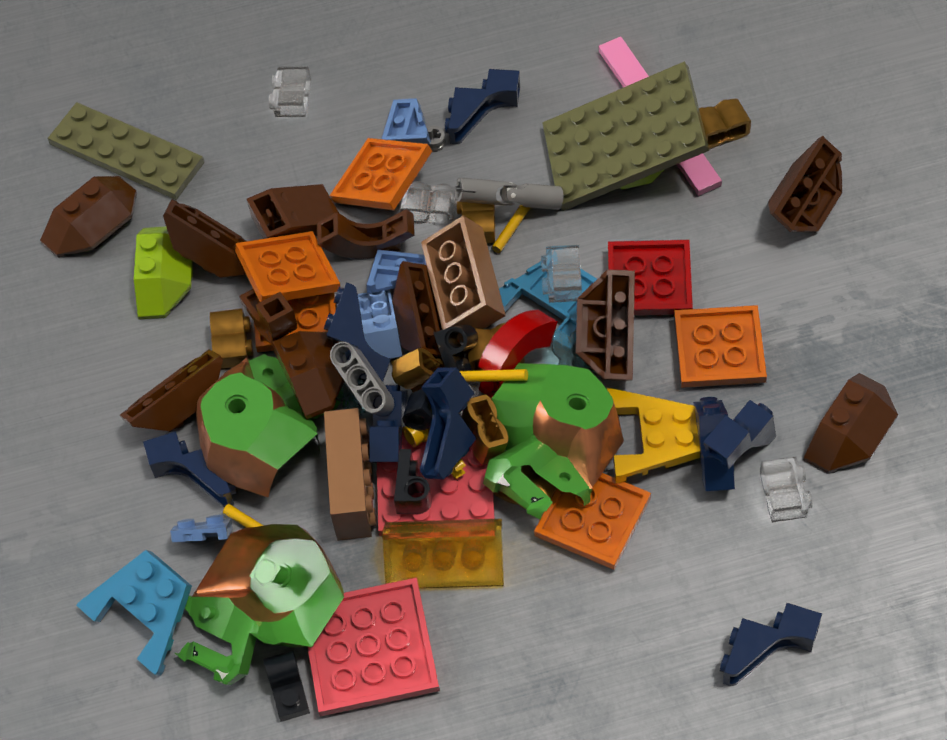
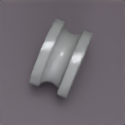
M438 126L427 127L430 140L438 137L429 144L432 152L442 150L446 143L444 130Z

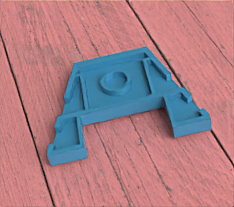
M554 253L528 268L522 276L516 279L511 278L504 282V286L499 288L505 312L523 294L563 319L562 324L554 332L551 344L571 355L576 345L577 298L597 278Z
M145 550L79 601L76 606L93 621L101 622L112 604L117 600L154 632V635L137 657V660L154 675L161 676L166 666L163 663L167 651H171L174 642L172 636L176 624L181 621L192 585L152 551Z

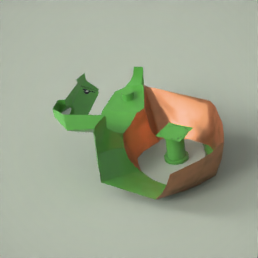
M266 354L252 360L246 357L241 363L226 371L199 397L196 411L200 447L207 468L224 481L265 497H269L270 488L277 470L314 436L318 441L320 453L317 427L312 420L324 415L322 413L306 420L276 357H270ZM340 390L338 396L335 399L336 403L334 405V408L329 411H333L338 408L343 398L342 390Z
M518 363L514 369H527L528 380L504 381L492 397V401L497 409V419L506 428L508 444L505 448L507 451L489 460L483 484L494 493L498 491L503 492L526 508L527 514L541 520L542 513L547 511L553 502L521 472V466L531 465L538 475L562 492H571L580 496L585 506L590 503L592 487L617 453L624 439L613 398L603 383L589 369L568 365Z
M270 524L245 528L231 533L193 596L188 597L185 609L193 618L197 627L231 643L232 655L226 657L194 641L191 643L187 642L180 653L175 654L184 662L189 659L213 671V680L226 685H232L248 675L256 638L263 643L292 648L312 647L344 598L341 582L322 547L299 525Z

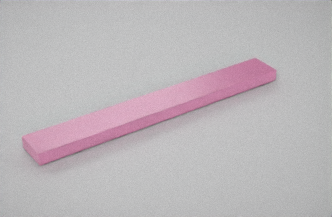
M621 36L598 46L599 53L623 87L649 77ZM703 153L676 164L698 196L722 186L721 178Z

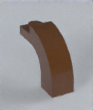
M407 209L384 221L372 224L353 222L338 212L317 222L318 245L333 254L347 258L372 259L376 257L377 250L399 252L401 251L400 243L415 236L414 214Z
M254 289L239 296L242 305L254 320L256 328L269 343L297 329L294 311L281 292L262 302L259 301Z

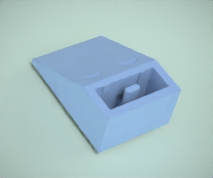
M390 289L375 293L366 292L358 294L364 337L368 345L375 352L387 358L401 357L402 351ZM350 350L345 352L346 361H348L351 354Z

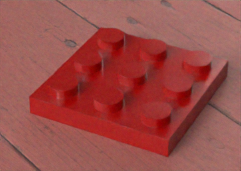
M690 240L608 241V270L635 271L634 316L674 315V310L693 309Z

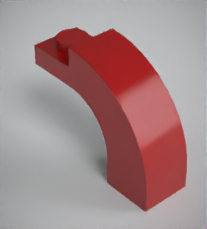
M540 310L525 311L514 316L491 338L480 358L478 367L483 370H514L517 364L529 352L538 348L550 347L558 321ZM504 381L480 382L478 390L492 399Z

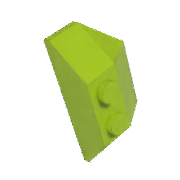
M166 226L143 228L136 236L134 287L139 320L166 318L170 314V310L192 288L193 261L182 257L179 252L173 249Z

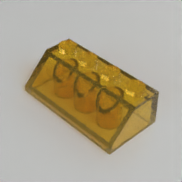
M502 518L385 522L382 533L385 584L417 577L419 589L504 586Z

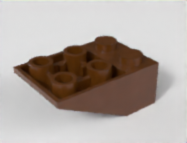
M323 184L270 188L246 199L251 218L263 239L313 231L314 235L317 236V222L338 212Z

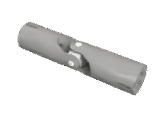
M461 177L457 179L455 185L456 188H462L455 189L457 202L503 206L515 205L513 202H516L527 208L559 210L563 203V190L560 186L540 184L516 185L506 181ZM499 187H502L500 190V196L502 197V201H497L496 199V193Z

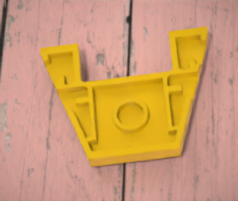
M607 388V391L613 398L618 415H638L643 454L614 455L615 483L624 482L626 477L642 473V476L646 475L648 470L661 466L669 468L700 458L699 436L693 405Z

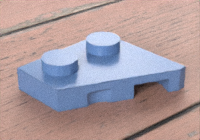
M417 98L393 100L382 135L383 140L430 144L431 140L421 105Z
M377 250L367 282V293L394 289L401 262L406 261L427 265L425 256L422 254Z
M213 515L206 517L205 522L195 523L194 519L180 520L177 522V526H174L170 532L172 542L204 541L206 537L218 536V540L228 539L233 526L231 518L224 519L223 515Z

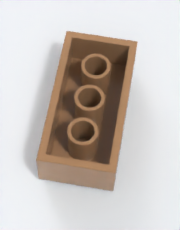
M463 215L421 242L442 329L465 324L471 325L473 328L485 329L506 316L483 227ZM459 332L457 339L463 342V336Z
M359 408L324 412L330 516L337 541L372 537L371 526H376V513L372 501L375 499L373 482H371L373 470L369 457L370 435L367 430L366 418L361 419Z

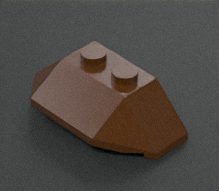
M824 136L819 137L791 165L768 201L770 214L789 232H818L842 194V170L840 165L842 153Z
M120 176L92 177L53 209L40 239L41 243L58 258L65 256V254H76L93 250L132 218L135 198L137 196L136 190Z
M171 199L163 214V218L173 249L179 252L182 257L192 260L202 266L205 271L213 273L220 278L245 275L243 266L235 252L236 243L246 242V240L200 210Z
M402 261L392 300L401 346L411 352L418 348H423L435 358L442 359L433 334L442 330L427 265Z
M607 269L577 298L575 354L603 380H633L635 271Z
M298 331L271 343L306 420L332 410L336 403L335 399L344 383V379L330 359V351L335 344L332 339L327 337V332Z
M208 349L200 357L193 359L135 401L127 410L120 414V417L132 427L162 431H171L172 429L179 428L185 423V419L197 411L199 397L219 379L223 362L222 357Z
M861 373L848 379L821 420L803 460L828 474L837 471V469L869 461L898 417L886 387Z

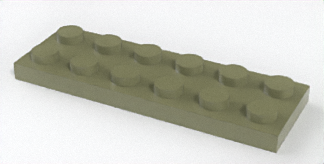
M78 102L74 104L47 138L49 144L175 200L178 199L205 163L201 155Z

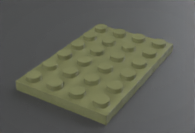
M685 61L542 122L555 186L562 187L563 203L561 206L563 211L709 151L690 70Z

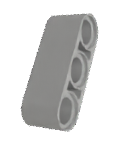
M347 342L335 344L330 351V359L361 406L367 412L379 417L389 415L394 408V399L362 351ZM350 350V360L343 363V355ZM363 373H366V382L363 385L359 386V376ZM381 395L382 404L374 409V399Z

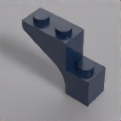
M489 69L488 78L483 79L482 89L455 87L454 97H450L448 102V113H451V116L445 120V134H449L450 144L457 145L462 143L490 111L501 107H518L521 87L520 71Z
M346 282L344 288H338L334 303L338 304L334 315L329 313L324 329L328 331V338L338 342H347L360 349L383 382L391 359L375 352L366 342L357 289L353 284ZM366 373L361 374L358 379L366 381Z
M457 367L437 368L421 387L426 393L432 408V423L420 466L421 474L425 479L444 480V478L448 477L452 473L453 467L469 452V447L476 440L474 434L459 415V412L467 407V402L475 393Z
M385 385L394 399L393 411L385 417L373 414V426L370 427V462H398L399 450L402 449V417L408 399V390H401L400 385ZM381 395L374 399V409L382 404Z
M703 397L700 399V402H693L700 444L703 486L705 491L735 489L734 464L727 468L709 455L704 446V440L725 415L728 416L722 400H717L716 397Z
M749 400L733 420L725 415L704 440L706 452L724 466L730 468L748 449L769 445L776 438L773 412L762 403L757 405Z
M176 431L143 441L148 462L155 478L166 475L188 477L222 507H225L227 504L235 505L232 495L237 493L235 486L224 481L207 468L201 449L189 453L185 440L179 441Z
M786 603L784 612H777L773 627L742 618L740 627H733L729 639V645L733 646L731 654H724L719 671L724 673L723 684L728 686L737 685L776 651L794 648L812 652L822 613Z

